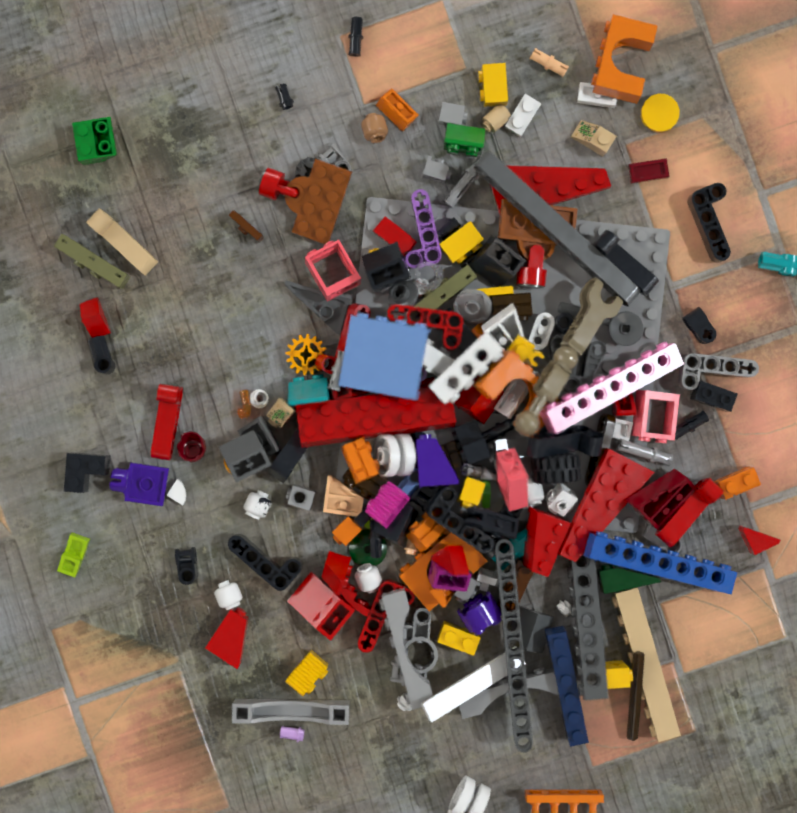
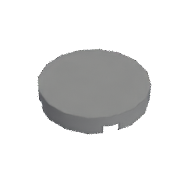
M466 289L456 296L453 307L454 312L459 313L463 320H466V323L480 324L485 322L490 316L492 302L484 292L477 289Z

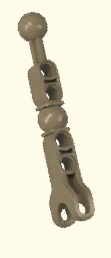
M597 277L590 279L579 294L581 308L563 337L562 343H560L561 347L555 351L554 361L549 362L534 385L533 392L537 396L528 411L519 413L515 418V429L524 436H530L538 430L540 425L538 415L545 403H552L556 400L572 372L570 369L577 365L578 356H582L603 320L616 316L623 304V300L619 296H611L603 302L600 294L603 283Z

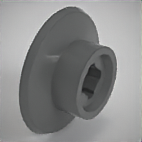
M403 281L393 285L388 296L389 306L395 304L414 306L418 298L416 284L412 281Z
M629 311L620 312L610 321V336L619 345H633L642 337L643 323L635 313ZM623 325L629 327L628 332H622Z

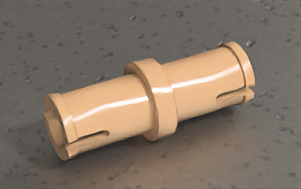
M537 48L534 49L530 60L544 66L545 70L549 69L561 77H564L569 68L568 65L554 59L555 56H549Z

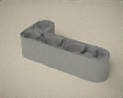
M695 353L686 354L682 357L684 365L679 367L678 384L684 390H693L699 385L700 373L744 378L754 377L759 371V366L757 362L748 359ZM689 357H692L695 361L692 368L687 365ZM708 359L712 360L714 363V366L711 370H709L706 367V362ZM727 362H730L733 367L730 372L725 369ZM748 366L751 368V371L739 369L740 367ZM687 376H690L693 381L690 387L685 384Z

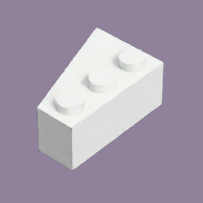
M513 303L481 325L483 332H489L505 350L508 349L518 334L524 337ZM526 358V360L522 362L523 364L526 363L530 367H532L528 358Z
M428 338L423 368L439 377L459 357L457 356L456 359L449 356L451 354L450 351L442 346L440 349L433 346L435 342ZM464 366V373L467 374L470 369ZM455 377L451 378L449 384L457 388L459 384L458 379Z

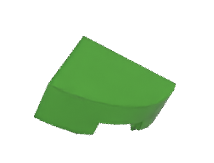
M483 481L486 484L483 490L482 506L483 508H490V481Z

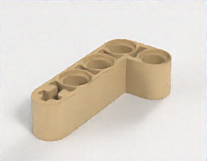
M99 208L86 222L145 276L158 263L143 246L102 209Z

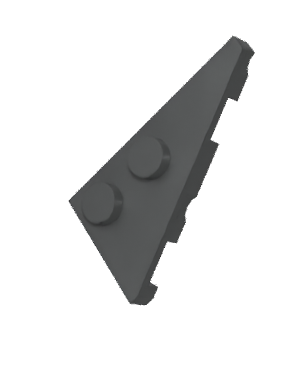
M285 280V286L334 332L340 335L350 299L337 296L327 302L321 290Z

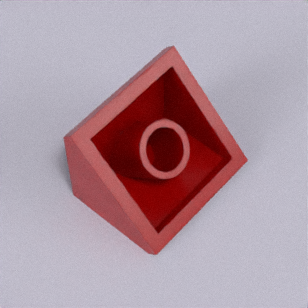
M477 375L473 381L476 382L480 376ZM472 385L467 390L463 389L459 393L460 397L453 404L484 425L495 410L494 407L504 394V391L502 390L492 400L484 397Z

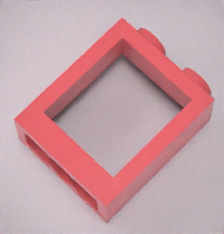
M340 240L335 242L329 241L323 248L319 250L314 249L305 256V264L327 302L361 285V277ZM337 252L350 276L326 287L313 264Z
M636 390L635 406L637 415L633 416L631 436H639L638 440L650 442V438H655V442L667 443V440L675 441L680 395ZM649 399L666 401L663 434L646 432Z
M515 448L497 452V485L508 510L513 511L528 507V476Z

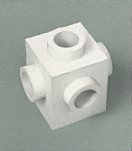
M560 483L547 493L545 500L548 509L553 514L557 515L558 513L564 517L567 512L574 508L578 498L572 489Z

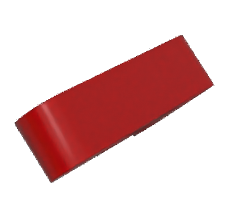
M359 303L349 306L335 357L327 354L319 355L315 360L318 370L329 374L333 373L331 369L335 366L338 350L345 352L351 315L357 316L359 310L363 314H368L370 319L371 311L368 306ZM328 359L329 365L327 368H324V362Z
M398 304L389 307L387 316L391 322L395 323L396 320L390 314L395 309H399V313L405 314V310H408L407 325L414 326L415 323L425 324L426 328L444 330L442 343L447 350H454L460 345L463 318L459 313ZM414 311L419 312L421 315V319L417 322L410 319V314ZM432 314H437L440 317L438 324H432L429 321V317ZM404 316L397 317V320L404 319ZM451 317L459 319L457 327L450 326L449 319ZM448 336L456 338L457 343L455 346L447 345L446 338Z
M159 384L157 401H159L151 447V458L168 461L172 458L183 387Z
M708 477L700 480L695 485L697 487L696 491L656 531L655 535L668 547L674 546L709 504L716 502L723 494L724 490L711 478Z
M391 579L382 581L358 639V648L362 652L367 653L374 649L385 622L384 618L387 617L386 610L378 611L375 608V605L382 599V594L385 593L382 590L383 586L390 584L393 587V591L405 588V591L411 594L408 600L410 605L414 601V593L408 586ZM371 620H376L379 623L376 629L368 626ZM368 633H369V634H371V636H370V642H369L370 644H367V646H364V645H363V644H364L363 641L366 640V638H367V636H368Z

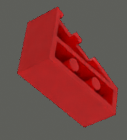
M529 506V523H527L526 527L528 533L527 541H525L523 565L532 572L549 577L571 523L559 516Z

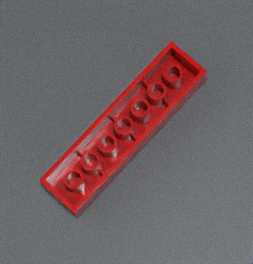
M429 387L418 389V392H420L418 400L387 394H376L296 405L301 448L355 441L363 437L364 439H372L383 434L394 436L395 434L453 428L456 424L454 404L451 402L445 404Z

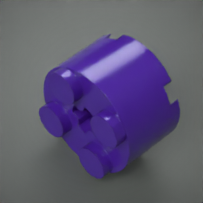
M486 592L487 595L485 596L480 593L474 596L473 599L470 598L466 604H463L464 608L462 610L460 608L457 610L468 631L474 633L475 636L482 634L486 627L497 625L502 621L500 617L501 609L490 592Z

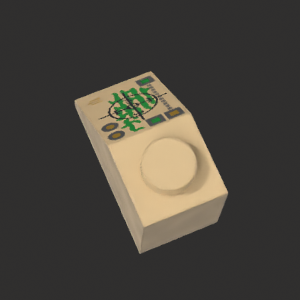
M583 120L580 121L571 138L602 157L607 153L617 137L603 127Z
M279 398L266 415L270 418L268 422L275 428L278 426L283 428L296 413V409L292 405H288L285 399Z

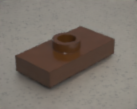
M235 210L229 214L230 218L240 225L237 229L245 236L249 233L259 243L264 239V236Z

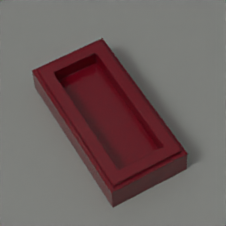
M667 158L628 165L631 184L670 177Z

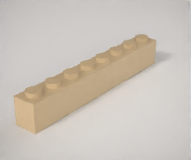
M638 587L613 592L614 597H611L614 608H617L619 612L617 621L619 626H623L624 629L622 638L624 644L629 646L630 652H627L630 663L632 664L634 652L640 651L645 654L641 701H645L646 707L643 710L646 718L650 719L651 722L649 726L650 734L658 742L679 737L681 734Z

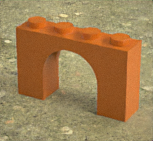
M614 14L610 21H606L604 32L607 34L606 38H602L599 50H602V54L597 57L595 64L598 71L592 77L591 85H594L592 93L635 104L638 103L642 95L645 78L619 71L612 61V52L622 46L650 51L654 44L657 25Z
M504 350L502 352L503 356L496 363L492 362L488 367L489 370L479 377L473 386L484 397L494 400L510 381L520 378L526 383L529 390V400L523 410L528 411L537 396L533 392V388L539 376L536 377L532 373L533 369L528 364H523L519 360L520 356L515 351ZM540 414L538 415L540 425L535 433L539 432L545 425Z
M446 530L444 532L445 535L437 539L428 550L419 552L414 557L416 560L413 563H406L400 569L399 577L428 611H431L439 604L429 590L431 583L427 576V566L433 554L446 546L463 545L468 568L473 574L488 562L480 551L449 530Z

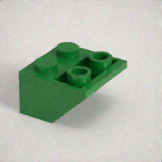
M111 117L72 123L77 157L81 164L101 163L117 156Z
M447 123L443 150H447L449 154L462 152L466 153L468 157H477L483 151L486 129Z

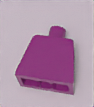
M431 561L428 578L432 588L467 592L472 574L469 572L468 575H452L434 561Z

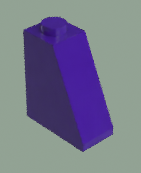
M431 434L419 435L420 439H415L419 487L459 484V480L437 439L431 438Z

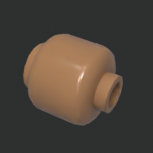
M370 113L361 122L364 137L371 143L382 142L388 134V127L382 115Z

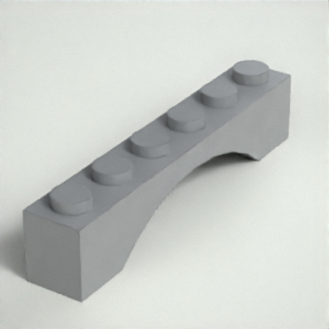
M405 588L383 593L382 599L379 602L382 611L386 610L387 618H384L387 630L391 629L392 637H389L392 649L396 648L397 655L394 658L397 667H401L402 674L399 675L402 686L406 685L408 693L404 694L407 705L411 704L412 710L422 708L421 703L433 697L430 681L414 668L404 648L403 628L410 607Z
M553 666L546 670L545 668H538L533 670L534 673L526 674L527 688L540 689L554 695H559ZM508 678L500 679L460 704L459 708L462 719L481 715L486 707L496 698L509 692ZM515 679L512 685L514 687H520L522 685V680Z
M235 699L232 704V723L294 720L318 722L328 725H349L350 700Z

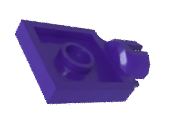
M131 462L129 469H113L110 478L121 479V481L111 480L109 483L110 490L124 493V501L164 506L169 468Z

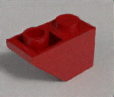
M329 551L321 577L332 591L340 596L342 588L346 589L349 580L347 577H350L353 567L349 565L351 557Z

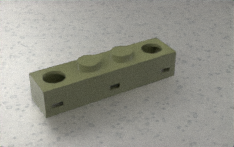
M64 234L60 235L54 245L55 248L73 258L75 265L82 269L85 267L91 270L90 274L98 279L103 277L121 289L125 287L131 277Z
M467 265L450 279L445 277L441 280L436 290H428L422 295L424 299L414 307L437 310L472 283L477 276ZM414 311L410 314V319L417 322L421 319V315L419 312Z

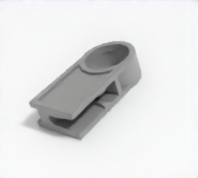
M649 525L642 536L667 552L665 543L655 535L657 530ZM680 539L678 541V547L675 550L676 552H680L682 548V542Z

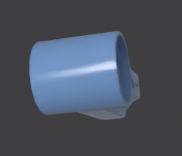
M410 475L405 476L397 487L411 497L419 487V481L413 482Z

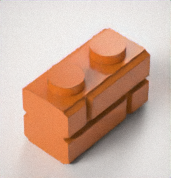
M364 437L341 447L355 484L379 474V463L377 459L372 458L370 453L372 452L371 444L369 441L365 442Z
M750 466L714 480L724 490L720 497L724 500L761 485L755 468Z
M435 508L432 510V515H439L441 510ZM427 512L421 515L423 519L419 523L415 521L408 528L410 532L406 535L419 552L427 550L447 530L431 519ZM448 520V526L450 527L452 523Z

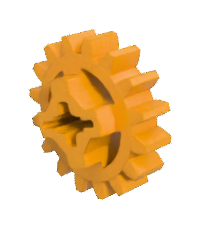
M307 334L306 338L303 339L302 335H299L298 341L294 338L292 339L293 346L287 345L291 350L285 352V354L290 355L286 362H292L290 368L296 367L297 374L302 370L304 376L307 375V371L314 375V369L318 370L316 365L309 367L310 362L323 354L327 349L326 347L321 348L323 342L319 341L317 343L316 336L310 339V335ZM303 343V347L300 350H295L299 344ZM311 343L318 348L319 352H314L311 349ZM308 349V352L312 355L305 361V357L301 356V354L305 353ZM294 357L302 361V367L295 362Z

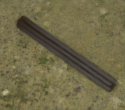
M640 651L633 653L632 661L633 681H631L627 724V739L631 741L638 739L645 658V654Z

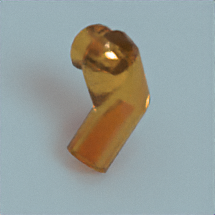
M246 389L239 392L243 408L237 410L240 419L248 418L251 414L252 404L250 402L249 390Z

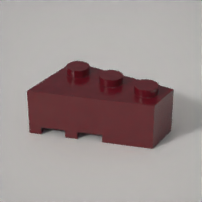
M674 468L627 498L626 501L647 523L656 530H659L696 491L697 487L688 477Z

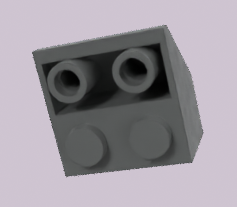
M254 430L219 446L236 483L271 466Z

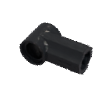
M97 336L88 340L96 371L105 375L113 373L116 366L112 360L105 336ZM107 360L109 366L106 370H102L101 364Z

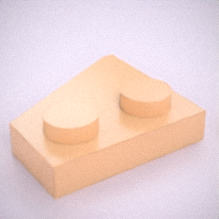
M328 475L323 512L357 517L362 512L364 497L332 475Z

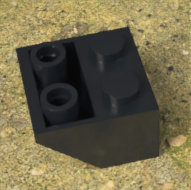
M491 235L468 266L495 287H501L516 275L526 260L497 237Z
M398 242L361 256L366 275L374 292L412 278Z

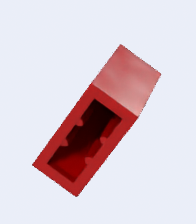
M240 607L230 609L205 647L236 669H238L242 662L249 619L246 616V612Z

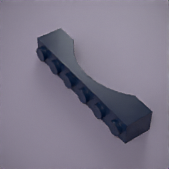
M564 626L544 629L558 688L567 741L570 747L589 743L567 632Z

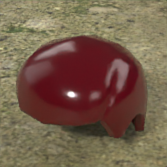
M189 431L183 433L181 440L177 444L178 454L186 462L193 463L200 460L206 452L205 440L196 432Z

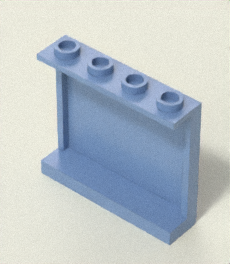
M357 313V316L351 315L339 386L418 400L420 394L418 389L427 339L431 330L426 329V325L420 323L409 326L407 321L396 319L395 323L387 322L388 318L376 316L375 320L369 319L368 314Z

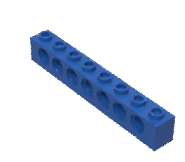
M599 531L596 534L589 533L583 555L590 559L732 595L738 573L731 570L732 566L722 563L719 566H715L713 561L703 559L702 562L696 561L697 557L685 554V557H681L679 552L668 550L665 553L661 551L662 548L650 545V548L643 547L644 543L634 540L632 544L627 543L625 538L615 536L614 539L608 538V534ZM610 544L611 549L606 553L605 547ZM628 548V555L623 557L624 550ZM646 553V559L642 562L641 556ZM663 558L664 562L659 566V560ZM681 562V568L677 571L676 567ZM698 567V573L694 575V570ZM714 572H716L715 578L712 579V578H711L712 574H713Z

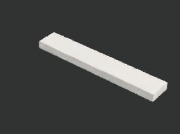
M505 653L421 703L428 720L433 722L507 676ZM512 660L510 666L512 668L519 667L520 660Z

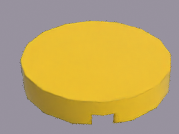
M658 93L650 96L641 108L643 124L653 132L663 133L670 130L679 119L680 109L678 103L667 94Z

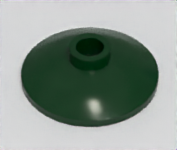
M370 529L360 531L350 541V556L359 566L366 563L377 566L384 560L387 554L385 539H382V556L380 558H372L370 552H365L364 548L370 546V540L368 539L370 537Z

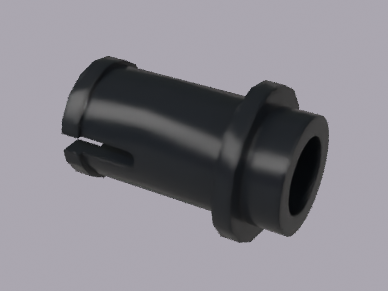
M283 83L280 84L281 88L277 85L275 90L280 100L279 106L283 110H288L293 107L294 101L290 98L287 84Z
M454 217L452 219L449 218V222L437 231V234L443 241L453 232L459 230L461 226Z

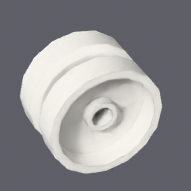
M383 434L376 438L373 448V459H377L380 470L378 472L380 477L409 476L412 474L416 463V450L409 434H395L394 436Z
M464 776L453 794L447 813H483L490 797L491 788L482 783L476 786L474 779Z

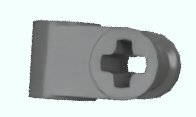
M332 144L331 148L323 155H318L322 161L339 167H347L348 170L352 171L351 165L335 144Z

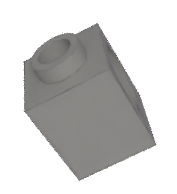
M442 102L438 125L447 126V123L466 124L468 113L464 112L465 106Z
M294 484L292 488H288L285 499H289L287 503L289 505L310 511L316 491ZM296 492L304 493L305 500L303 502H298L295 499Z

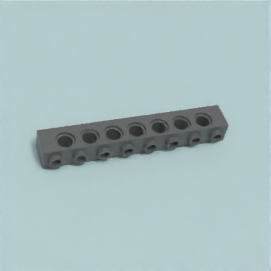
M582 554L581 557L585 560L584 567H578L576 562L570 560V567H567L568 578H571L572 586H569L570 598H573L574 605L571 606V615L575 617L576 625H573V635L577 637L578 644L574 646L575 656H579V664L576 665L577 676H581V684H578L579 696H582L583 700L609 699L596 563L594 559H590ZM580 576H584L587 579L585 587H581L578 584ZM582 595L587 596L589 599L587 606L580 604L579 599ZM585 614L591 618V623L588 626L583 625L581 622V618ZM586 634L591 635L593 638L592 644L588 646L583 642ZM588 654H592L595 658L592 665H588L585 662V657ZM590 674H594L597 678L596 683L593 685L587 682V677Z

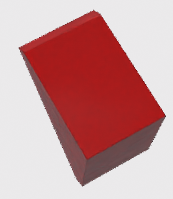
M98 297L79 304L81 320L91 338L111 333Z
M633 392L612 403V415H637Z
M739 525L738 530L749 552L753 555H757L779 544L781 541L780 539Z
M463 545L446 546L431 556L432 561L452 575L469 574Z

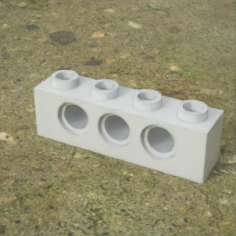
M485 332L429 387L445 404L449 402L453 404L460 397L459 392L463 389H469L475 383L473 379L477 375L481 377L489 370L487 366L492 361L496 363L503 356L502 352L505 349L489 332ZM481 350L487 352V359L483 362L478 359V353ZM466 364H471L473 367V372L470 375L464 373V366ZM453 377L457 378L459 382L458 387L455 389L449 384L450 379Z

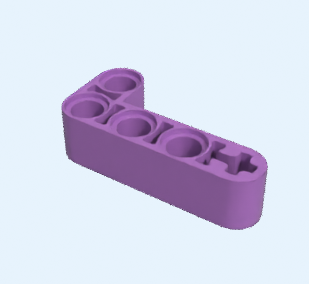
M423 189L416 190L411 197L422 249L409 252L405 257L407 266L412 269L436 264L441 259V249L429 195ZM418 194H421L422 197L425 196L423 207L427 205L428 209L423 208L417 211L416 208H420L419 201H415ZM421 213L429 215L430 220L427 223H422L419 220ZM427 231L432 232L434 235V239L431 242H426L423 239V234ZM430 250L436 251L438 254L437 260L430 261L427 253ZM415 254L419 257L417 265L409 263L408 258L410 255Z

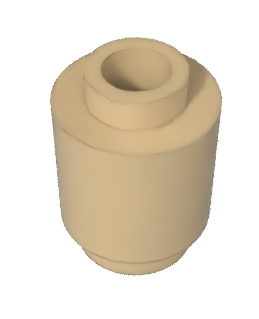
M504 105L495 106L482 118V126L487 132L495 133L508 121L511 114Z

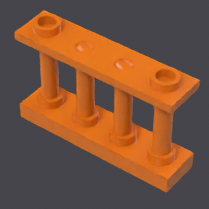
M601 789L525 790V799L531 805V813H539V805L541 803H549L551 805V813H558V805L560 803H568L570 805V813H578L579 803H587L589 805V813H597V805L604 803V794Z

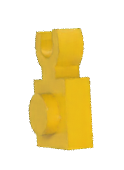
M520 334L517 335L507 349L508 351H515L520 356L519 360L522 362L528 358L531 365L535 367L538 364L533 360L534 357L544 358L542 352L538 350L533 351L535 345Z

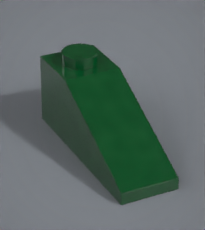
M610 563L601 565V568L597 569L601 592L604 594L661 582L657 576L616 565L613 566Z

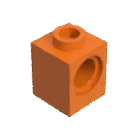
M347 516L332 531L334 534L333 539L339 545L343 543L346 546L362 530V527H359L351 516Z

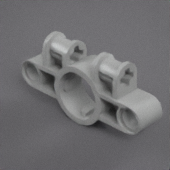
M421 605L414 610L413 623H404L403 642L407 656V647L415 641L417 643L427 642L434 650L431 651V661L424 666L421 664L413 665L427 679V672L436 665L438 651L435 642L430 638L431 613L425 606ZM425 611L428 614L427 618L420 620L417 617L418 612ZM392 660L391 665L393 667L390 681L401 683L399 676L402 674L401 667H397L395 660Z

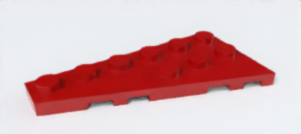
M507 166L548 205H555L611 188L605 168ZM490 185L500 215L501 201L506 198Z
M605 448L558 554L576 562L585 551L589 533L603 532L627 505L626 499L637 493L655 472L611 449Z

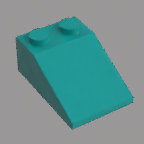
M323 374L314 375L311 380H305L304 377L293 378V382H289L288 405L330 401L328 378H324Z

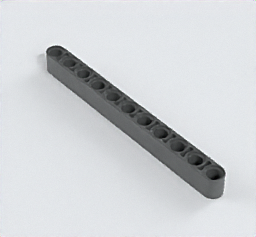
M485 151L474 164L475 171L592 278L597 277L603 283V288L612 296H619L623 300V305L628 307L641 292L640 288L493 153Z
M500 538L495 542L494 549L513 737L518 751L528 752L533 746L514 551L513 545L508 539ZM503 542L509 545V549L506 552H500L498 549L499 545ZM509 562L511 564L510 570L502 571L500 569L501 564ZM507 581L513 584L512 589L509 591H505L502 588L503 584ZM507 601H513L515 603V606L512 610H506L504 608V605ZM514 620L517 625L514 629H508L506 627L507 622ZM511 640L519 642L518 646L514 649L508 647ZM514 659L520 660V666L517 668L510 666L511 661ZM515 679L522 680V685L520 687H514L512 685ZM516 699H524L522 706L517 707L514 705ZM519 718L526 719V723L523 726L516 724ZM523 737L528 739L526 745L518 744L519 739Z

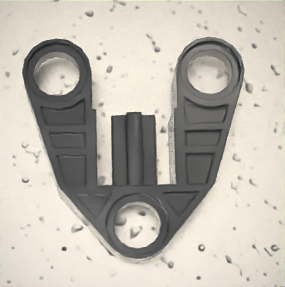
M556 335L549 342L551 361H554L553 356L557 350L554 346V340L556 338L563 339V335ZM594 341L588 346L581 376H579L582 357L578 356L577 365L570 369L572 372L567 382L570 379L575 380L578 388L594 378L607 351L606 345L603 342ZM595 344H599L602 347L600 355H595L592 352V347ZM566 382L563 389L567 393H574L577 391V388L572 391L567 388Z

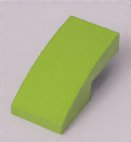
M72 532L69 536L65 552L61 556L57 571L75 578L82 564L90 539Z

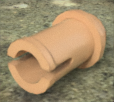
M407 538L406 548H404L405 554L416 555L419 551Z

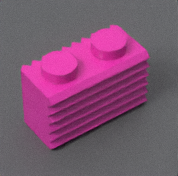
M390 481L380 487L379 494L375 499L368 502L367 509L365 510L370 517L386 529L410 500L406 493Z

